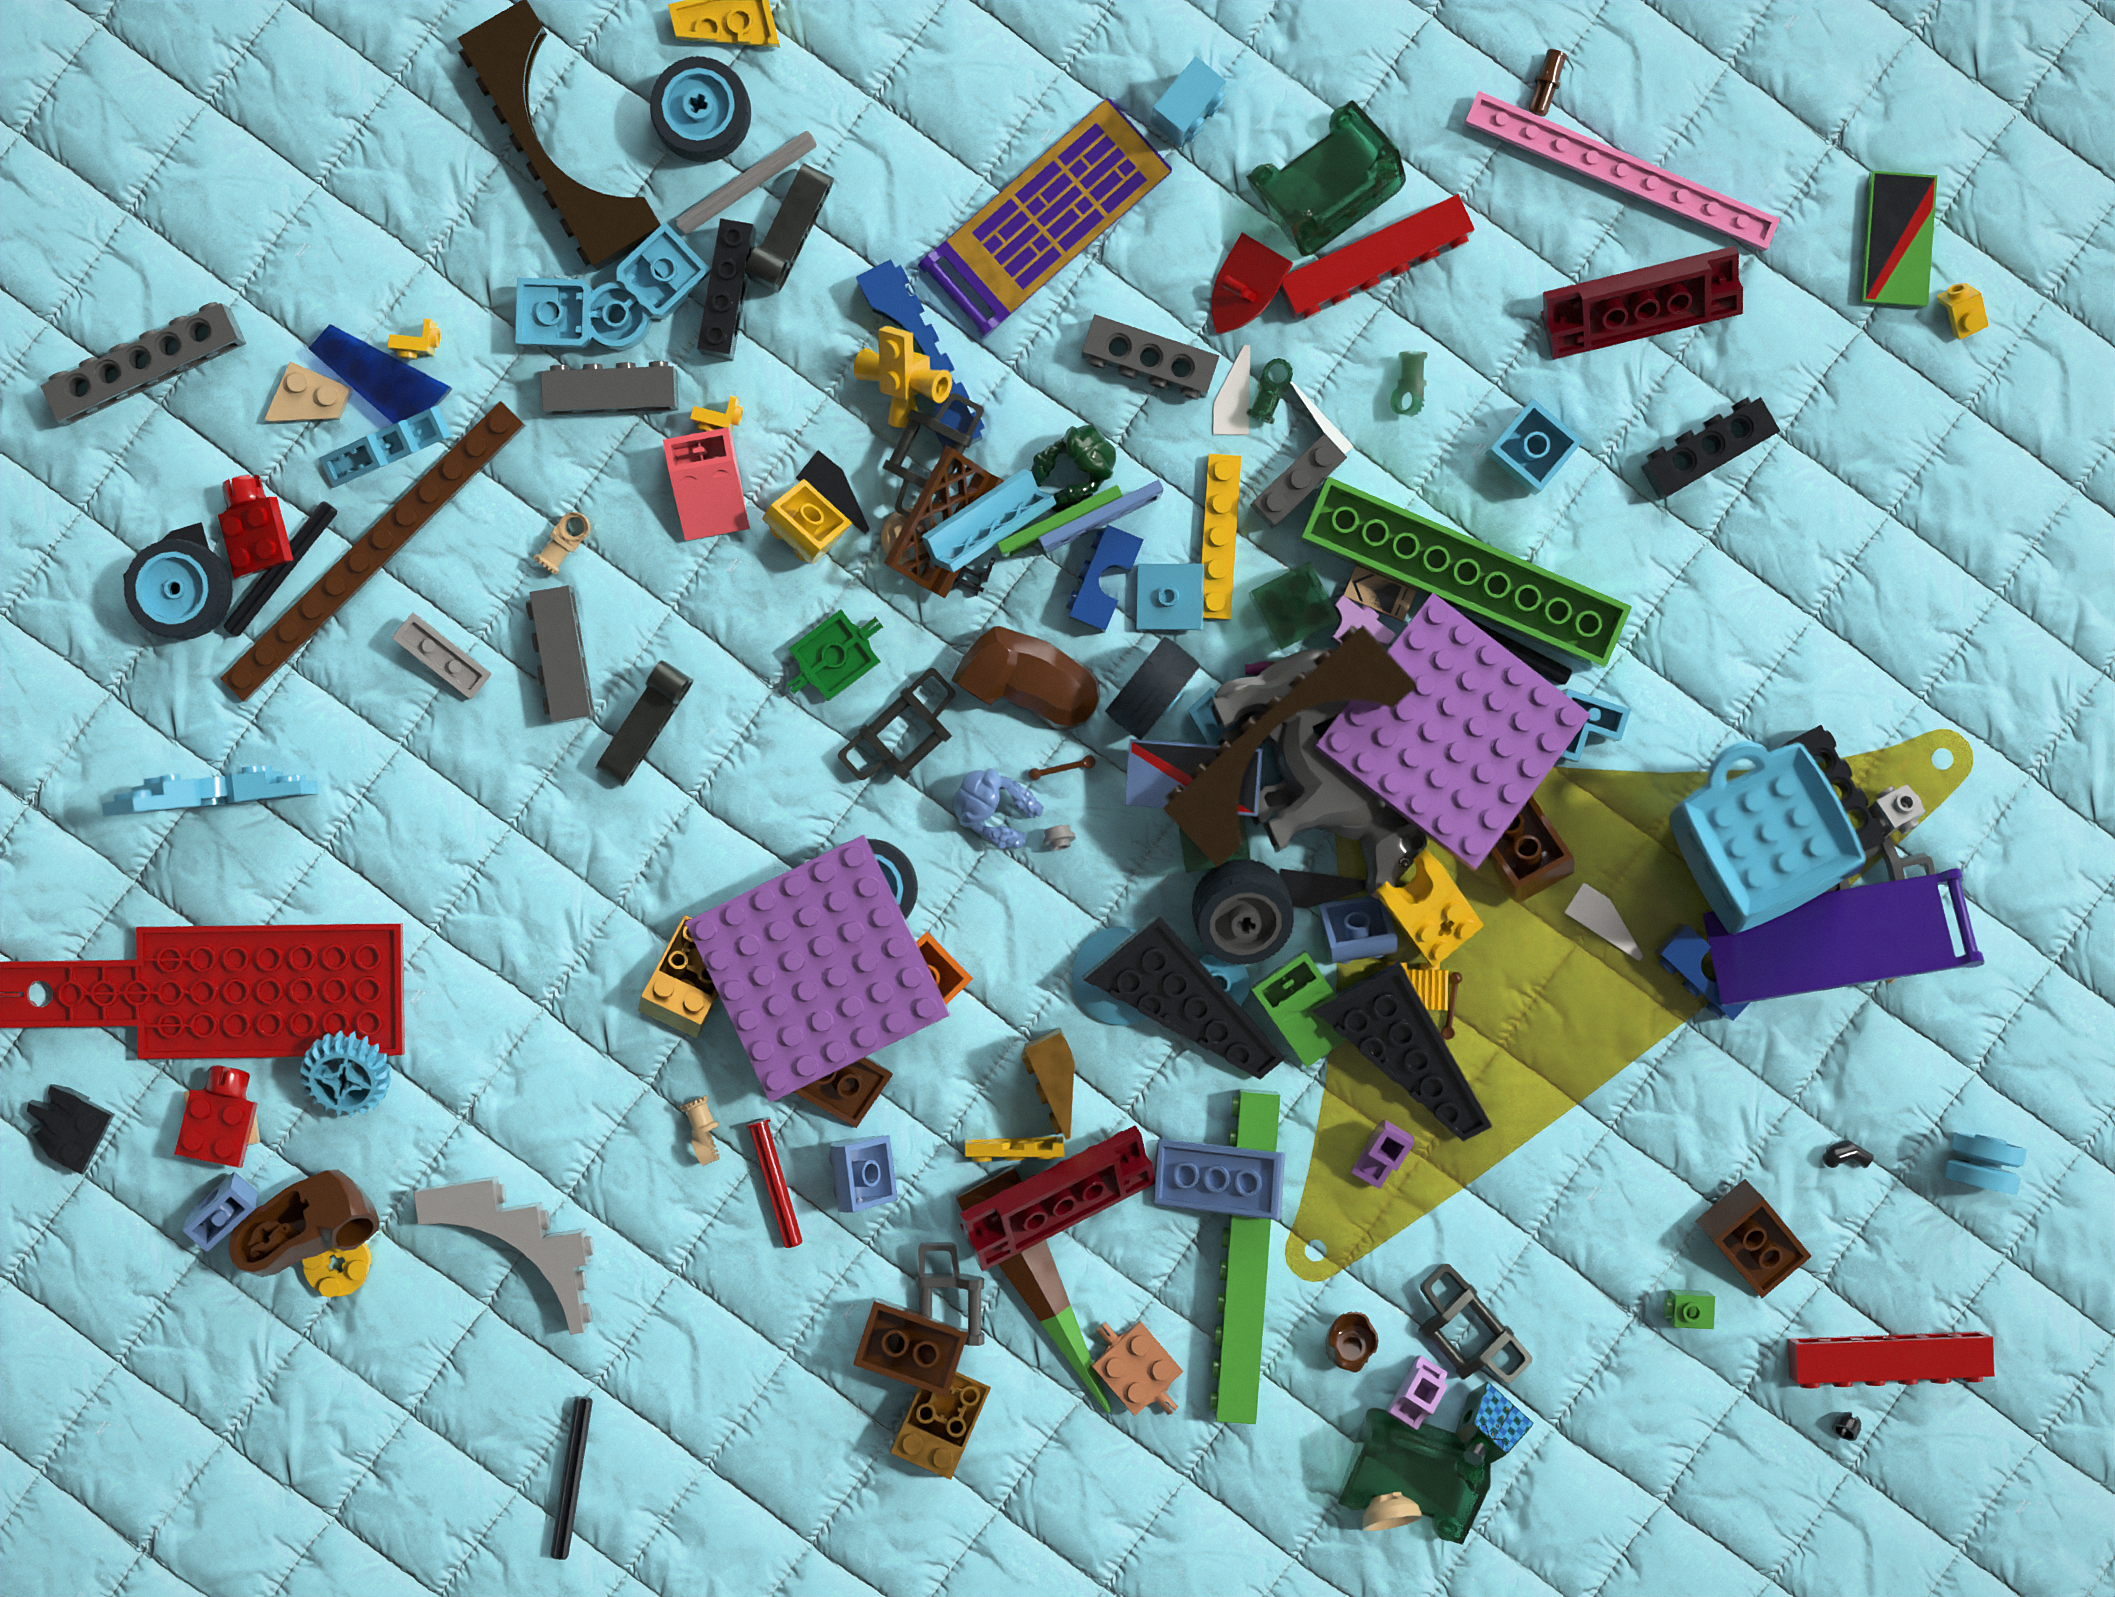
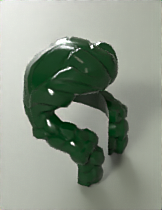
M1084 425L1078 428L1071 426L1063 438L1048 446L1041 453H1037L1033 458L1034 464L1030 471L1038 487H1041V484L1049 477L1050 472L1055 467L1056 457L1061 453H1067L1068 458L1079 470L1090 473L1088 483L1075 486L1068 485L1065 489L1053 495L1056 505L1051 508L1057 513L1092 496L1094 492L1098 491L1099 486H1101L1104 480L1110 479L1113 476V467L1116 463L1117 455L1116 450L1105 439L1101 431L1091 425Z

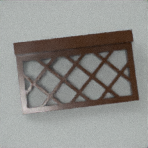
M946 445L884 564L914 581L920 587L946 598L961 568L953 573L934 565L928 551L918 556L917 544L923 541L922 535L936 527L934 526L933 514L942 510L943 521L951 517L952 505L959 502L953 513L954 515L1003 483L1004 480L992 475L955 449ZM954 458L956 461V473L948 476L947 468ZM975 473L967 487L966 477ZM957 481L958 494L950 497L949 485ZM940 489L941 502L932 505L931 498L935 491ZM924 519L925 531L916 535V527L919 521ZM909 548L910 560L903 564H898L897 562L903 551ZM928 561L923 572L920 575L919 565Z

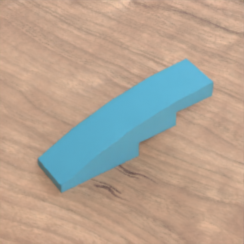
M437 405L350 443L319 459L332 487L335 488L438 443L452 435Z

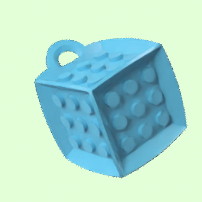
M1751 741L1730 745L1722 750L1711 763L1707 774V784L1676 804L1669 816V823L1675 839L1696 883L1723 926L1732 935H1737L1801 906L1844 879L1858 874L1865 862V856L1837 796L1802 744L1798 743L1784 746L1768 752L1762 745ZM1747 759L1755 764L1756 767L1730 781L1726 780L1727 771L1735 762Z

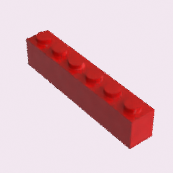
M1459 194L1287 274L1279 290L1293 319L1302 316L1306 320L1321 312L1320 307L1329 302L1336 306L1351 298L1350 292L1361 288L1365 292L1381 284L1379 279L1388 274H1391L1392 278L1398 277L1410 270L1409 265L1418 260L1425 264L1439 257L1438 251L1450 246L1451 250H1455L1470 242L1468 237L1471 236L1475 228Z
M1983 1331L1788 1338L1789 1378L1800 1384L1801 1388H1819L1820 1383H1832V1386L1851 1387L1853 1382L1865 1381V1385L1883 1386L1885 1381L1898 1380V1384L1915 1385L1918 1384V1379H1930L1932 1383L1946 1384L1951 1382V1378H1963L1965 1382L1976 1383L1983 1382V1377H1995L1993 1337Z

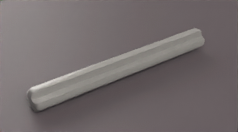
M804 131L686 211L675 220L679 230L684 235L689 234L816 148L817 144L814 137L809 131Z

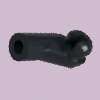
M1843 1140L1830 1145L1823 1154L1822 1159L1824 1164L1830 1168H1836L1839 1164L1849 1160L1863 1168H1867L1871 1164L1874 1155L1849 1140Z

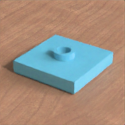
M1138 564L1136 629L1203 630L1204 564Z

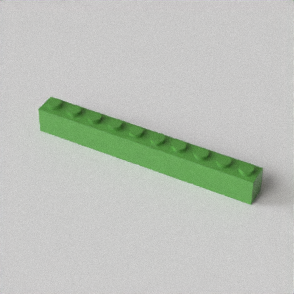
M1238 1090V1097H1232L1231 1116L1236 1117V1130L1230 1129L1229 1146L1276 1151L1280 1094L1278 1092ZM1224 1214L1229 1215L1228 1228L1222 1229L1221 1247L1227 1248L1226 1261L1220 1260L1219 1280H1224V1293H1218L1217 1313H1222L1221 1326H1215L1214 1346L1220 1347L1219 1359L1213 1358L1212 1378L1217 1379L1216 1392H1210L1209 1411L1215 1412L1217 1422L1256 1424L1271 1219Z

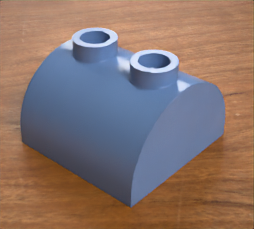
M1366 896L1319 905L1324 943L1331 964H1347L1356 959L1380 958L1385 954L1397 952V936L1390 914L1380 899Z
M890 1135L854 1138L830 1144L829 1160L833 1167L835 1183L833 1193L837 1199L838 1212L853 1213L898 1200Z

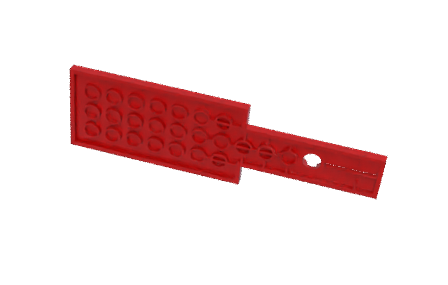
M403 923L136 927L137 959L0 961V992H23V996H20V993H0V1028L137 1026L138 1059L304 1057L306 1051L312 1047L317 1039L322 1041L323 1037L328 1033L335 1038L340 1030L345 1037H349L355 1031L356 1039L359 1040L368 1035L367 1044L371 1046L379 1043L378 1053H387V1056L405 1054ZM37 981L47 982L53 990L51 1002L44 1007L37 1006L29 997L30 987Z

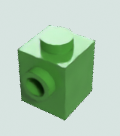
M1669 1289L1668 1298H1664L1663 1301L1664 1318H1667V1322L1674 1328L1714 1329L1715 1296L1709 1291Z

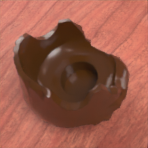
M1351 1311L1335 1319L1328 1329L1325 1338L1326 1354L1334 1365L1356 1373L1368 1362V1358L1373 1353H1376L1379 1342L1378 1334L1369 1318L1362 1312Z

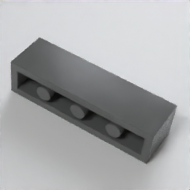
M652 361L648 363L649 367H636L635 363L621 362L616 363V368L603 369L602 364H584L583 370H570L568 365L550 366V371H541L542 411L547 415L679 410L677 370L674 366H668L667 361Z
M567 585L529 592L531 600L526 601V609L529 620H534L536 633H532L531 636L535 653L540 652L542 665L537 666V674L540 685L545 684L547 697L543 698L545 716L551 717L552 723L595 717L574 588Z

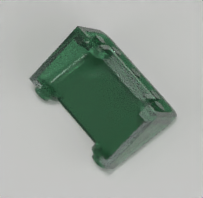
M1353 99L1333 111L1330 116V134L1280 171L1273 163H1267L1257 166L1252 173L1246 176L1249 186L1288 240L1305 257L1311 256L1396 195L1406 181V174L1398 147Z
M1370 1408L1367 1410L1338 1493V1504L1352 1510H1364L1368 1508L1371 1499L1374 1497L1402 1492L1403 1496L1418 1504L1422 1515L1432 1518L1433 1530L1439 1538L1463 1545L1491 1487V1464L1484 1461L1479 1466L1468 1463L1463 1456L1468 1446L1454 1432L1424 1422L1421 1423L1418 1430H1412L1388 1415L1385 1409Z

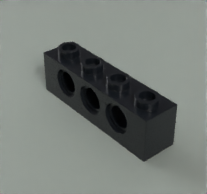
M720 218L697 345L701 355L734 360L748 283L745 268L753 252L757 232L753 224Z
M1746 397L1731 406L1734 413L1725 418L1719 413L1703 422L1705 427L1703 431L1695 435L1691 429L1674 439L1677 446L1666 451L1664 446L1648 454L1646 457L1649 462L1642 465L1641 469L1659 500L1670 496L1780 432L1762 398L1760 397L1751 402L1749 397ZM1732 422H1738L1743 427L1741 438H1737L1731 433L1730 425ZM1704 438H1709L1714 442L1715 451L1713 454H1707L1703 450L1702 441ZM1676 454L1685 457L1687 461L1685 471H1680L1674 466L1673 459Z
M1819 725L1779 747L1798 743L1804 746L1812 758L1813 756L1823 758L1826 768L1824 771H1821L1829 785H1836L1840 788L1842 796L1839 802L1845 813L1852 814L1857 819V828L1853 830L1863 852L1885 842L1883 837L1885 831L1877 817H1872L1867 808V805H1869L1868 799L1863 790L1856 788L1851 779L1853 775L1852 770L1846 760L1839 758L1835 750L1836 741L1828 730H1824L1822 725Z

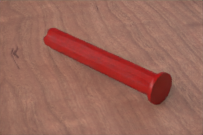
M770 1117L746 1124L745 1128L750 1130L783 1245L785 1248H793L802 1244L803 1240L768 1122L771 1119Z

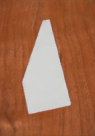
M1243 345L1213 403V434L1249 435L1250 345Z
M1290 382L1323 432L1344 454L1352 449L1354 446L1293 382Z
M1583 883L1564 913L1640 961L1643 955L1611 900Z

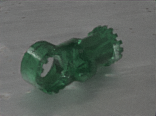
M1400 351L1399 358L1402 359L1401 379L1398 380L1397 388L1391 394L1390 405L1396 414L1413 417L1422 411L1421 407H1424V404H1422L1425 401L1424 387L1427 386V380L1424 379V360L1428 358V352L1417 351L1416 354V351H1413V354H1411V351ZM1407 392H1410L1412 403L1408 409L1404 410L1402 399Z
M1272 359L1266 364L1257 385L1258 394L1252 408L1248 409L1246 414L1257 420L1261 417L1262 422L1274 424L1275 419L1273 415L1279 400L1285 397L1293 376V369L1285 359ZM1278 364L1286 369L1287 377L1285 381L1281 383L1271 381L1268 375L1271 366Z

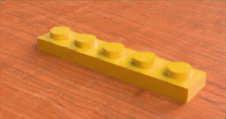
M1208 454L1201 564H1204L1203 618L1231 619L1241 456Z

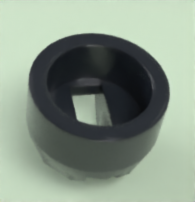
M1843 1412L1836 1418L1832 1425V1430L1845 1440L1855 1441L1861 1431L1862 1423L1858 1416L1852 1417V1412Z

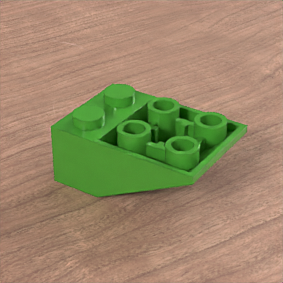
M1305 950L1250 987L1306 1068L1348 1040L1339 1035L1322 1017L1320 1018L1312 1011V1005L1335 993Z

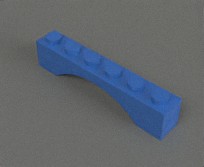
M890 259L856 277L857 283L872 312L889 319L904 331L913 333V340L917 343L922 353L930 356V370H947L949 373L955 370L947 353L945 352L940 355L935 345L940 340L932 324L930 323L925 326L920 316L925 311L917 295H909L905 287L909 280L901 265L895 267ZM952 378L950 394L957 393L970 399L962 382L955 384ZM943 401L942 403L935 402L933 419L935 418V416L937 415L945 401ZM953 401L939 422L966 435L976 413L975 411L970 413L967 405L959 401ZM981 419L971 437L974 439L972 444L983 439L980 431L985 429V426ZM935 432L943 449L946 445L952 447L953 440Z

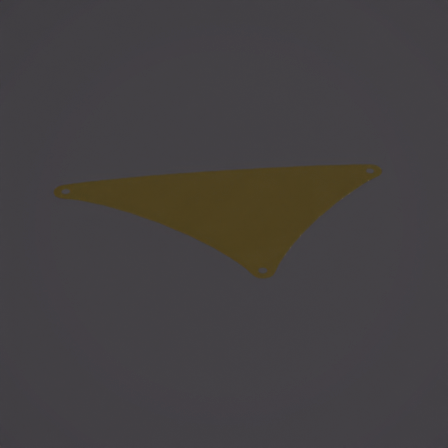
M1940 728L1891 747L1840 758L1846 760L1853 774L1851 779L1856 788H1861L1869 802L1867 808L1878 800L1876 796L1885 789L1894 786L1897 790L1908 784L1912 791L1920 797L1922 806L1926 810L1917 819L1919 824L1964 782L1971 773L1974 764L1973 751L1969 742L1961 734L1951 729ZM1940 748L1948 749L1953 755V764L1945 770L1937 769L1932 763L1933 753ZM1825 761L1815 762L1821 771L1825 770ZM1553 766L1532 796L1574 856V873L1519 904L1515 902L1505 887L1488 855L1478 868L1472 871L1426 835L1428 844L1425 849L1441 863L1484 924L1472 937L1440 962V969L1448 970V1007L1452 986L1450 975L1453 972H1459L1462 975V982L1458 984L1452 1025L1455 1035L1450 1040L1445 1038L1444 1040L1489 1117L1492 1128L1463 1142L1436 1119L1430 1110L1414 1100L1408 1091L1398 1083L1396 1084L1362 1055L1359 1049L1349 1040L1329 1052L1326 1083L1309 1172L1300 1207L1286 1242V1262L1293 1273L1303 1280L1319 1282L1334 1276L1469 1185L1579 1104L1708 1004L1700 994L1697 998L1691 995L1681 985L1685 980L1676 972L1673 975L1666 972L1657 963L1661 958L1654 953L1680 923L1689 925L1708 943L1703 914L1712 912L1713 909L1696 883L1669 823L1672 808L1686 799L1691 793L1707 784L1708 771L1658 773ZM1728 770L1726 780L1735 779L1750 770ZM1830 785L1838 800H1840L1842 796L1840 788L1836 785ZM1846 813L1852 828L1856 829L1858 825L1856 817ZM1913 830L1904 835L1900 831L1890 835L1889 837L1894 847ZM1335 834L1338 877L1365 880L1366 868L1359 840L1348 839ZM1879 854L1866 858L1861 871L1848 878L1850 886L1883 858L1882 855ZM1415 862L1401 876L1395 888L1407 885L1415 877L1417 870ZM1583 883L1611 900L1643 955L1640 961L1564 913ZM1364 889L1338 898V901L1366 897L1370 895L1367 894L1366 890ZM1391 917L1397 936V952L1385 954L1380 958L1368 957L1352 960L1347 964L1337 963L1336 993L1378 972L1379 968H1386L1387 962H1407V968H1420V962L1428 961L1412 946ZM1709 950L1702 958L1701 970L1707 979L1713 980L1716 977ZM1428 1010L1441 1033L1443 1027L1446 1026L1448 1010ZM1382 1120H1386L1414 1137V1145L1398 1170L1392 1169L1381 1188L1378 1189L1351 1173V1168L1367 1145L1368 1137ZM1321 1240L1327 1248L1326 1256L1320 1261H1311L1305 1253L1308 1242Z

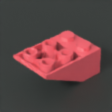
M722 428L663 439L669 476L685 541L750 529L733 435L730 429Z

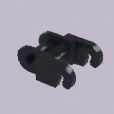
M991 557L986 572L982 573L969 569L964 565L960 570L959 579L956 578L954 581L957 583L955 589L958 590L960 586L974 590L976 597L979 591L983 593L982 582H988L996 558ZM965 572L979 577L978 584L964 580Z

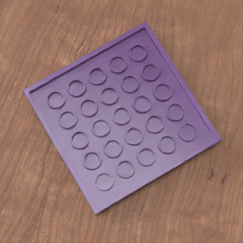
M1432 593L1388 650L1394 659L1417 682L1418 686L1394 708L1369 701L1350 700L1314 748L1474 871L1499 840L1591 714L1440 597Z
M861 835L685 922L770 1103L951 1015L865 835Z

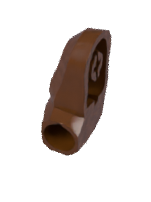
M993 626L977 639L961 659L951 681L989 706L1003 698L1017 707L1029 710L1050 728L1067 731L1084 725L1094 715L1100 701V683L1092 669L1080 661L1071 658L1045 640L1001 626Z
M338 1169L325 1170L290 1185L263 1206L255 1208L232 1230L228 1249L231 1261L239 1270L259 1277H266L277 1274L302 1259L322 1254L332 1246L342 1251L355 1250L379 1230L380 1221L374 1204L361 1187Z

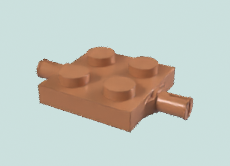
M1106 1321L1101 1324L1103 1329L1098 1326L1095 1331L1108 1345L1103 1354L1091 1364V1367L1132 1415L1136 1416L1148 1404L1155 1401L1167 1415L1172 1414L1173 1411L1169 1406L1176 1410L1178 1405L1175 1404L1166 1391L1170 1384L1184 1371L1142 1322L1138 1321L1129 1331L1118 1336Z

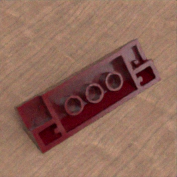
M1735 246L1543 292L1544 310L1540 312L1552 359L1743 314V286L1739 281V252Z
M1136 1125L1120 1131L1107 1140L1090 1146L1085 1151L1067 1160L1060 1161L1055 1166L1037 1175H1032L1027 1180L961 1212L962 1224H960V1227L981 1271L983 1272L1154 1185L1153 1166L1145 1153L1142 1133Z

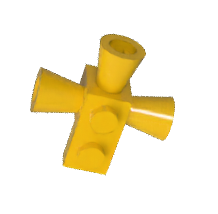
M885 326L878 330L879 354L869 348H864L855 358V377L858 380L879 381L880 392L892 396L887 423L893 427L905 428L909 421L907 415L910 409L918 411L914 395L921 393L937 403H942L950 394L952 388L951 374L947 370H930V356L913 352V333Z

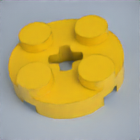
M365 1242L355 1250L342 1251L332 1246L322 1254L302 1259L305 1277L309 1284L325 1297H341L351 1294L360 1288L368 1277L371 1265L370 1250ZM332 1255H335L336 1258L343 1257L345 1259V1263L342 1264L343 1271L339 1272L337 1269L330 1267L332 1262L330 1257Z

